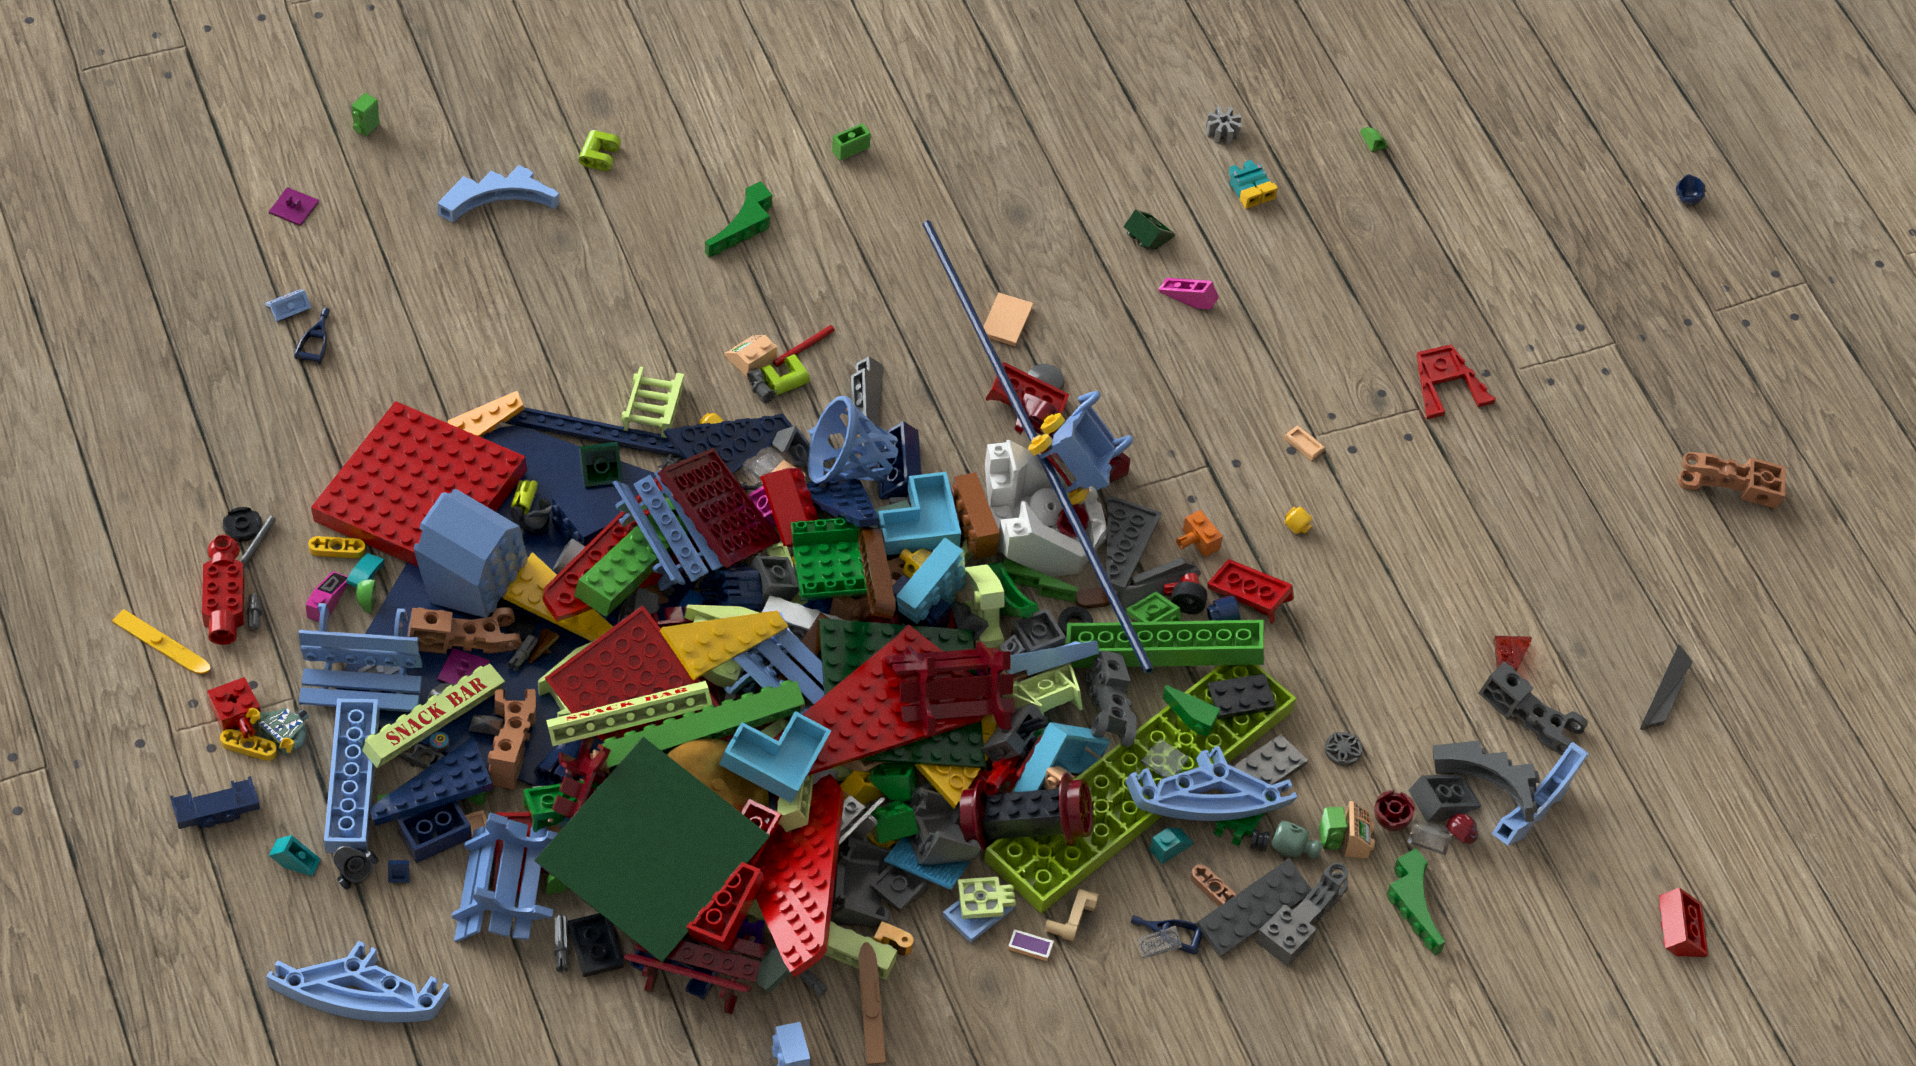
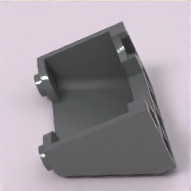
M919 787L908 805L914 810L918 829L917 834L908 836L918 863L930 866L975 859L979 855L981 847L977 840L971 839L968 843L965 842L958 825L960 821V801L955 809H953L940 793Z
M848 837L839 845L831 922L835 924L879 927L882 921L888 923L890 918L888 908L881 906V896L870 888V883L890 865L884 859L891 850L852 837Z

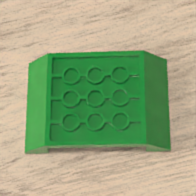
M846 518L791 522L793 554L801 601L868 596L858 545L860 527L847 522Z

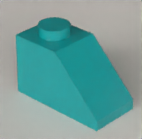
M1166 828L1152 837L1150 851L1164 864L1192 846L1194 842L1181 828Z
M293 835L278 838L269 854L283 868L308 876L314 874L321 860L320 857Z

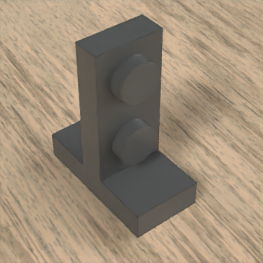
M955 600L950 606L957 628L972 630L974 643L989 626L988 622L971 613V608L967 604Z

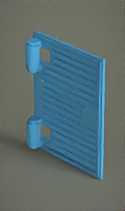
M908 836L900 838L884 859L886 863L949 890L953 888L971 862L969 860L930 866L919 864Z

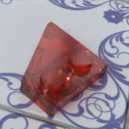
M1495 636L1494 648L1497 668L1503 662H1506L1517 672L1531 644L1532 637Z

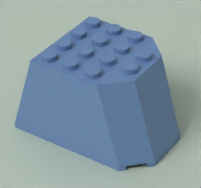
M457 489L452 490V493L444 492L439 496L421 522L419 528L423 530L419 544L416 543L414 546V553L429 602L487 618L491 612L495 611L498 601L501 597L505 596L508 586L511 582L515 581L519 570L526 565L528 560L520 527Z

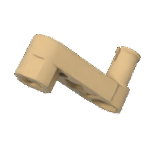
M1079 889L1068 923L1062 924L1047 919L1044 932L1062 936V939L1074 942L1084 909L1094 912L1099 894Z

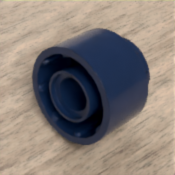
M1234 596L1213 600V604L1207 607L1209 621L1241 620Z

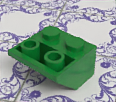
M893 801L889 803V806L882 808L878 806L871 813L878 822L871 830L874 840L879 844L918 833L914 810L903 802Z

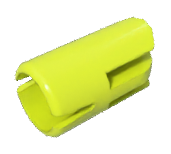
M519 480L511 508L518 506L523 511L525 507L524 514L529 513L538 482Z

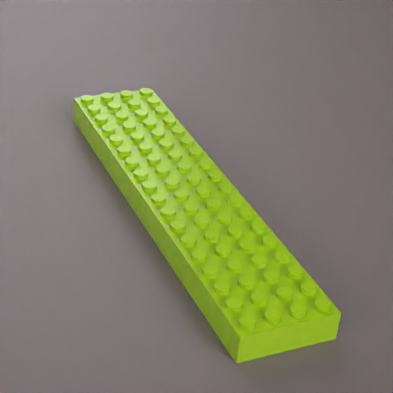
M1259 665L1217 666L1184 693L1213 705L1207 688L1208 683L1265 673L1276 704L1275 710L1220 719L1216 722L1209 737L1191 730L1168 705L1136 730V736L1130 748L1118 744L1075 778V780H1086L1091 793L1093 825L1089 837H1078L1074 846L1067 844L1063 834L997 839L986 848L984 861L1009 885H1013L1014 889L1042 914L1163 816L1141 810L1135 805L1125 782L1131 773L1137 772L1139 776L1144 769L1148 768L1157 786L1164 778L1198 768L1199 765L1196 758L1201 751L1208 750L1210 753L1216 746L1220 747L1228 764L1292 713L1296 697ZM1139 780L1140 786L1143 787L1142 781ZM1179 783L1180 787L1185 788L1183 784ZM1143 795L1144 798L1150 800L1147 795Z

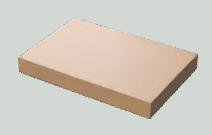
M998 293L984 324V329L989 339L1016 347L1032 310L1033 303Z

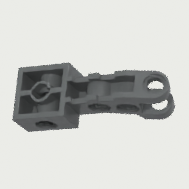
M1101 650L1098 657L1094 659L1090 671L1085 676V682L1087 683L1093 705L1099 706L1102 711L1098 714L1092 725L1091 734L1103 738L1106 731L1119 735L1121 746L1130 748L1136 736L1137 723L1135 713H1131L1130 710L1132 706L1131 700L1127 699L1125 695L1128 692L1127 687L1131 680L1123 655Z
M1503 662L1488 677L1479 694L1506 719L1510 716H1517L1524 722L1522 726L1525 729H1531L1539 736L1537 739L1543 745L1563 755L1570 743L1573 742L1563 736V733H1561L1563 728L1576 734H1582L1587 727V720L1574 711L1564 715L1544 705L1531 693L1533 687L1530 683L1523 679L1512 666Z
M1342 863L1331 864L1323 873L1317 885L1294 910L1284 905L1259 930L1256 943L1289 967L1314 941L1317 929L1313 925H1316L1321 920V917L1326 912H1329L1348 889V871L1346 866ZM1336 869H1340V870L1343 871L1344 874H1342V873H1334V874H1332V872H1333L1334 870H1336Z

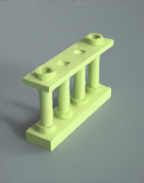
M639 367L638 374H634L633 377L634 387L627 410L622 413L621 422H624V430L628 431L630 422L659 426V429H662L661 437H666L663 432L667 428H672L683 390L684 374L676 373L675 380L665 381L643 377V367ZM644 384L668 388L671 392L665 394L640 388ZM638 397L666 401L668 404L658 406L636 401ZM637 409L660 413L664 418L660 417V419L633 415V411Z

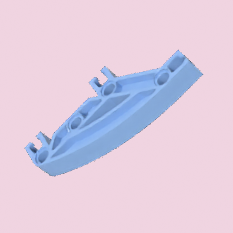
M1219 746L1214 747L1210 753L1208 750L1201 751L1196 758L1199 765L1198 768L1164 778L1157 786L1148 768L1144 769L1139 776L1137 772L1131 773L1125 781L1134 803L1139 809L1158 815L1187 820L1221 821L1246 818L1291 805L1297 798L1296 792L1290 796H1280V791L1286 792L1288 788L1292 787L1290 779L1273 785L1228 765ZM1214 772L1219 773L1221 777L1216 776ZM1139 780L1142 781L1143 787L1140 786ZM1179 783L1183 784L1185 788L1180 787ZM1211 789H1217L1226 794L1209 795L1199 793ZM1143 795H1147L1150 800L1144 798ZM1266 796L1269 797L1272 800V802L1268 801L1266 799Z
M361 941L357 942L346 958L297 970L277 961L275 963V976H273L274 972L272 971L266 976L269 988L293 1000L327 1013L366 1021L418 1022L431 1020L438 1014L450 996L449 985L443 983L441 991L436 996L432 995V992L437 990L438 982L432 976L418 994L415 984L375 965L378 957L377 949L373 947L370 948V953L366 958L361 960L360 957L365 954L364 948L366 946ZM355 986V987H357V988H359V989H361V990H363V991L355 990V989H350V988H345V987Z

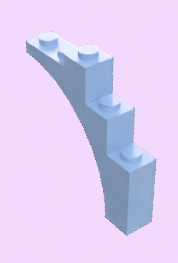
M518 165L507 178L490 171L479 184L463 176L438 202V215L454 223L460 216L475 207L494 201L513 199L533 201L556 209L559 206V193L534 180L533 172Z
M1574 742L1570 743L1556 765L1538 785L1536 792H1534L1532 801H1536L1537 813H1534V821L1526 822L1523 812L1518 806L1508 815L1501 818L1492 834L1506 845L1524 839L1533 824L1544 818L1552 804L1561 801L1571 785L1570 782L1589 753Z

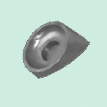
M474 715L468 731L499 735L501 728L503 729V719L493 716Z

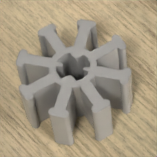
M1221 106L1216 107L1215 113L1209 112L1207 116V137L1215 134L1214 142L1220 143V138L1224 137L1226 144L1232 143L1233 137L1238 139L1240 136L1242 116L1240 113L1232 116L1234 109L1228 107L1226 114H1223Z

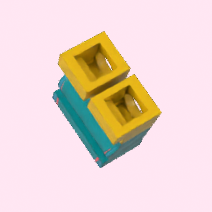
M1252 160L1246 161L1241 170L1237 165L1230 166L1228 172L1231 177L1230 185L1245 209L1259 205L1260 202L1262 204L1276 198L1278 187L1275 183H1271L1260 163L1255 164Z

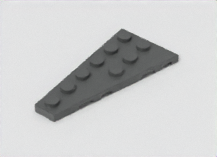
M1108 495L1106 574L1114 590L1124 593L1161 519L1162 512Z

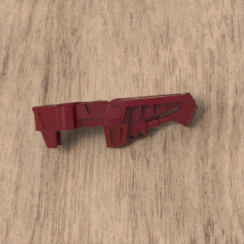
M1025 393L1021 400L1038 434L1042 435L1044 433L1041 426L1048 416L1060 413L1049 402ZM1017 417L1014 430L1021 435L1024 429ZM1052 432V433H1050V434H1048V435L1053 439V435H1052L1053 432ZM1123 452L1112 458L1109 462L1112 467L1109 482L1111 483L1128 475L1131 458ZM1057 453L1051 455L1064 464Z

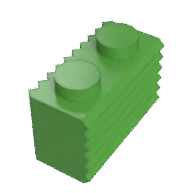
M363 93L352 104L353 129L356 133L362 134L365 137L380 124L378 100L366 93Z
M860 123V125L857 124V126L851 127V129L848 128V130L842 131V133L839 132V134L833 135L832 152L839 160H843L870 148V131L863 123Z
M1343 807L1324 808L1319 826L1321 843L1323 844L1322 848L1337 850L1342 847L1348 826L1345 818L1346 815L1344 814L1345 811Z

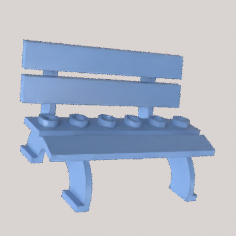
M659 471L654 472V475L662 486V491L659 490L651 475L633 484L643 500L641 503L637 502L628 485L617 480L613 484L623 499L615 506L618 510L626 513L623 518L619 519L622 527L636 521L660 563L653 567V570L663 575L657 583L662 592L676 583L681 585L686 583L680 574L683 570H685L691 582L708 574L709 571L704 565L703 559L707 561L712 571L724 567V565L720 563L714 550L709 548L703 535L696 530L692 520L684 514L681 505L673 499L672 493L667 486L663 485L657 474ZM665 498H669L701 552L697 553ZM646 508H648L680 563L678 565L674 564L643 512Z
M318 603L320 613L319 631L299 630V641L303 659L311 662L325 661V669L304 668L301 684L302 686L322 688L301 687L299 704L337 707V698L378 699L380 710L412 712L419 704V695L403 694V692L420 693L422 676L406 675L407 668H422L423 664L419 653L418 638L402 637L403 622H408L406 609L397 608L394 636L328 632L329 611L327 604ZM335 662L367 664L370 666H400L399 675L336 671L331 669L332 664ZM329 687L396 692V694L329 689Z
M788 628L773 636L785 648L784 651L771 639L764 641L757 647L771 662L767 667L761 663L762 658L755 652H745L734 658L747 674L741 677L733 686L725 687V690L731 695H735L749 682H752L751 685L742 689L745 694L750 692L754 694L760 686L762 688L781 686L780 683L784 682V680L780 681L775 676L776 672L773 669L776 667L789 680H792V682L797 681L800 691L813 704L824 697V691L788 655L791 654L823 685L822 661ZM805 706L804 711L800 712V714L802 715L808 708Z
M489 813L486 827L482 826L474 830L472 839L466 841L464 845L465 849L470 850L460 909L452 912V918L457 920L455 942L480 933L484 910L492 911L488 932L509 937L513 917L515 918L512 938L522 940L529 939L532 920L552 918L553 909L535 905L541 866L534 860L558 833L547 831V828H542L535 833L531 827L530 835L526 837L528 825L508 820L504 816ZM500 839L504 841L496 890L493 892L488 890L496 840ZM524 847H526L527 853L521 882L518 906L516 908L514 907Z

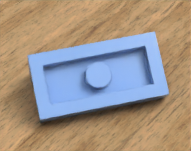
M297 290L265 303L266 307L271 308L275 321L311 308L305 290Z

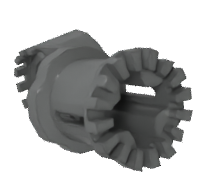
M758 368L749 371L746 375L749 377L747 379H750L749 383L752 385V392L757 393L763 403L767 404L769 400L772 401L771 398L775 397L776 391L766 385L762 372Z

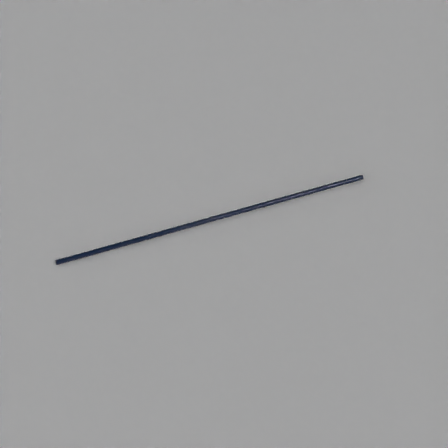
M927 220L923 223V227L1031 443L1038 435L931 221ZM1041 453L1037 454L1145 674L1152 673L1154 668L1053 465L1047 457L1041 459L1039 456Z

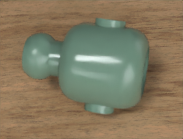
M1288 821L1279 823L1271 842L1272 848L1284 857L1299 858L1303 852L1312 859H1317L1323 844L1318 840H1309V831L1306 828Z

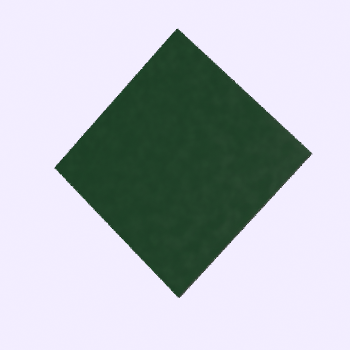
M819 618L824 696L893 640L907 625ZM910 625L942 651L974 649L972 630ZM976 669L968 670L971 674L977 676ZM981 721L859 760L985 769V753L982 751L984 746Z
M642 737L534 861L657 960L664 962L689 933L686 926L695 920L698 912L703 907L705 908L712 900V896L720 891L725 885V881L742 862L746 864L750 862L768 841L770 835L649 740Z

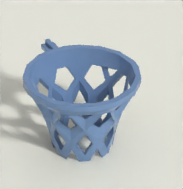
M839 396L832 400L820 416L816 427L808 430L811 442L807 467L809 477L814 483L822 485L826 482L851 479L882 482L884 481V476L882 475L890 474L893 466L886 459L897 457L898 449L892 444L898 442L897 437L869 420L852 403L849 397ZM842 413L848 415V427H846L840 417ZM841 433L845 440L844 445L835 450L828 443L830 434ZM883 444L888 448V452L881 453L884 447ZM855 454H860L862 457L858 458ZM837 459L831 469L823 467L824 462ZM878 461L884 467L871 470V468H875L877 466Z

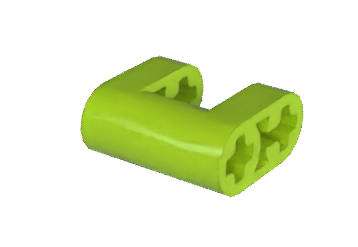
M597 130L590 131L578 158L579 163L585 167L609 171L613 164V158L608 154L599 152V150L616 152L620 147L621 139L614 134Z
M795 354L785 358V365L790 372L786 375L779 377L770 364L760 368L766 385L776 391L775 396L810 382L807 370Z

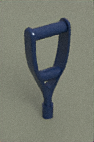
M328 308L322 309L320 320L302 336L294 354L296 360L299 358L318 362V364L322 363L327 345L325 319H327L330 312ZM310 337L324 339L320 355L301 351Z
M1132 916L1131 923L1146 926L1157 935L1169 932L1171 926L1194 930L1195 933L1191 945L1179 942L1175 948L1191 954L1199 952L1198 947L1203 933L1195 923L1178 919L1146 921L1141 917ZM1168 934L1159 936L1162 939L1164 938L1165 942L1169 940ZM1174 939V942L1170 941V945L1174 947L1178 941Z

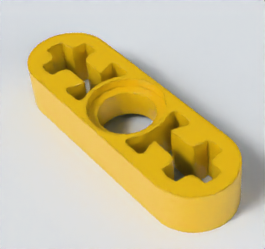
M315 536L308 542L309 552L314 556L357 559L363 557L366 552L365 543L361 539ZM339 544L342 548L340 550H333L332 546Z
M233 729L224 730L220 735L221 745L224 749L264 761L273 760L277 756L276 744L271 740L254 735L250 737L249 734H247L249 738H244L242 732ZM230 737H233V739H231L229 742L226 741V739H230ZM253 742L254 746L252 748H245L243 744Z

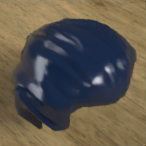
M1691 174L1684 176L1676 186V195L1683 204L1694 206L1705 197V184L1700 178Z

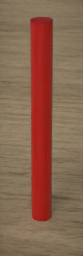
M832 325L826 327L773 360L774 365L778 367L785 362L786 357L793 354L797 355L835 331Z

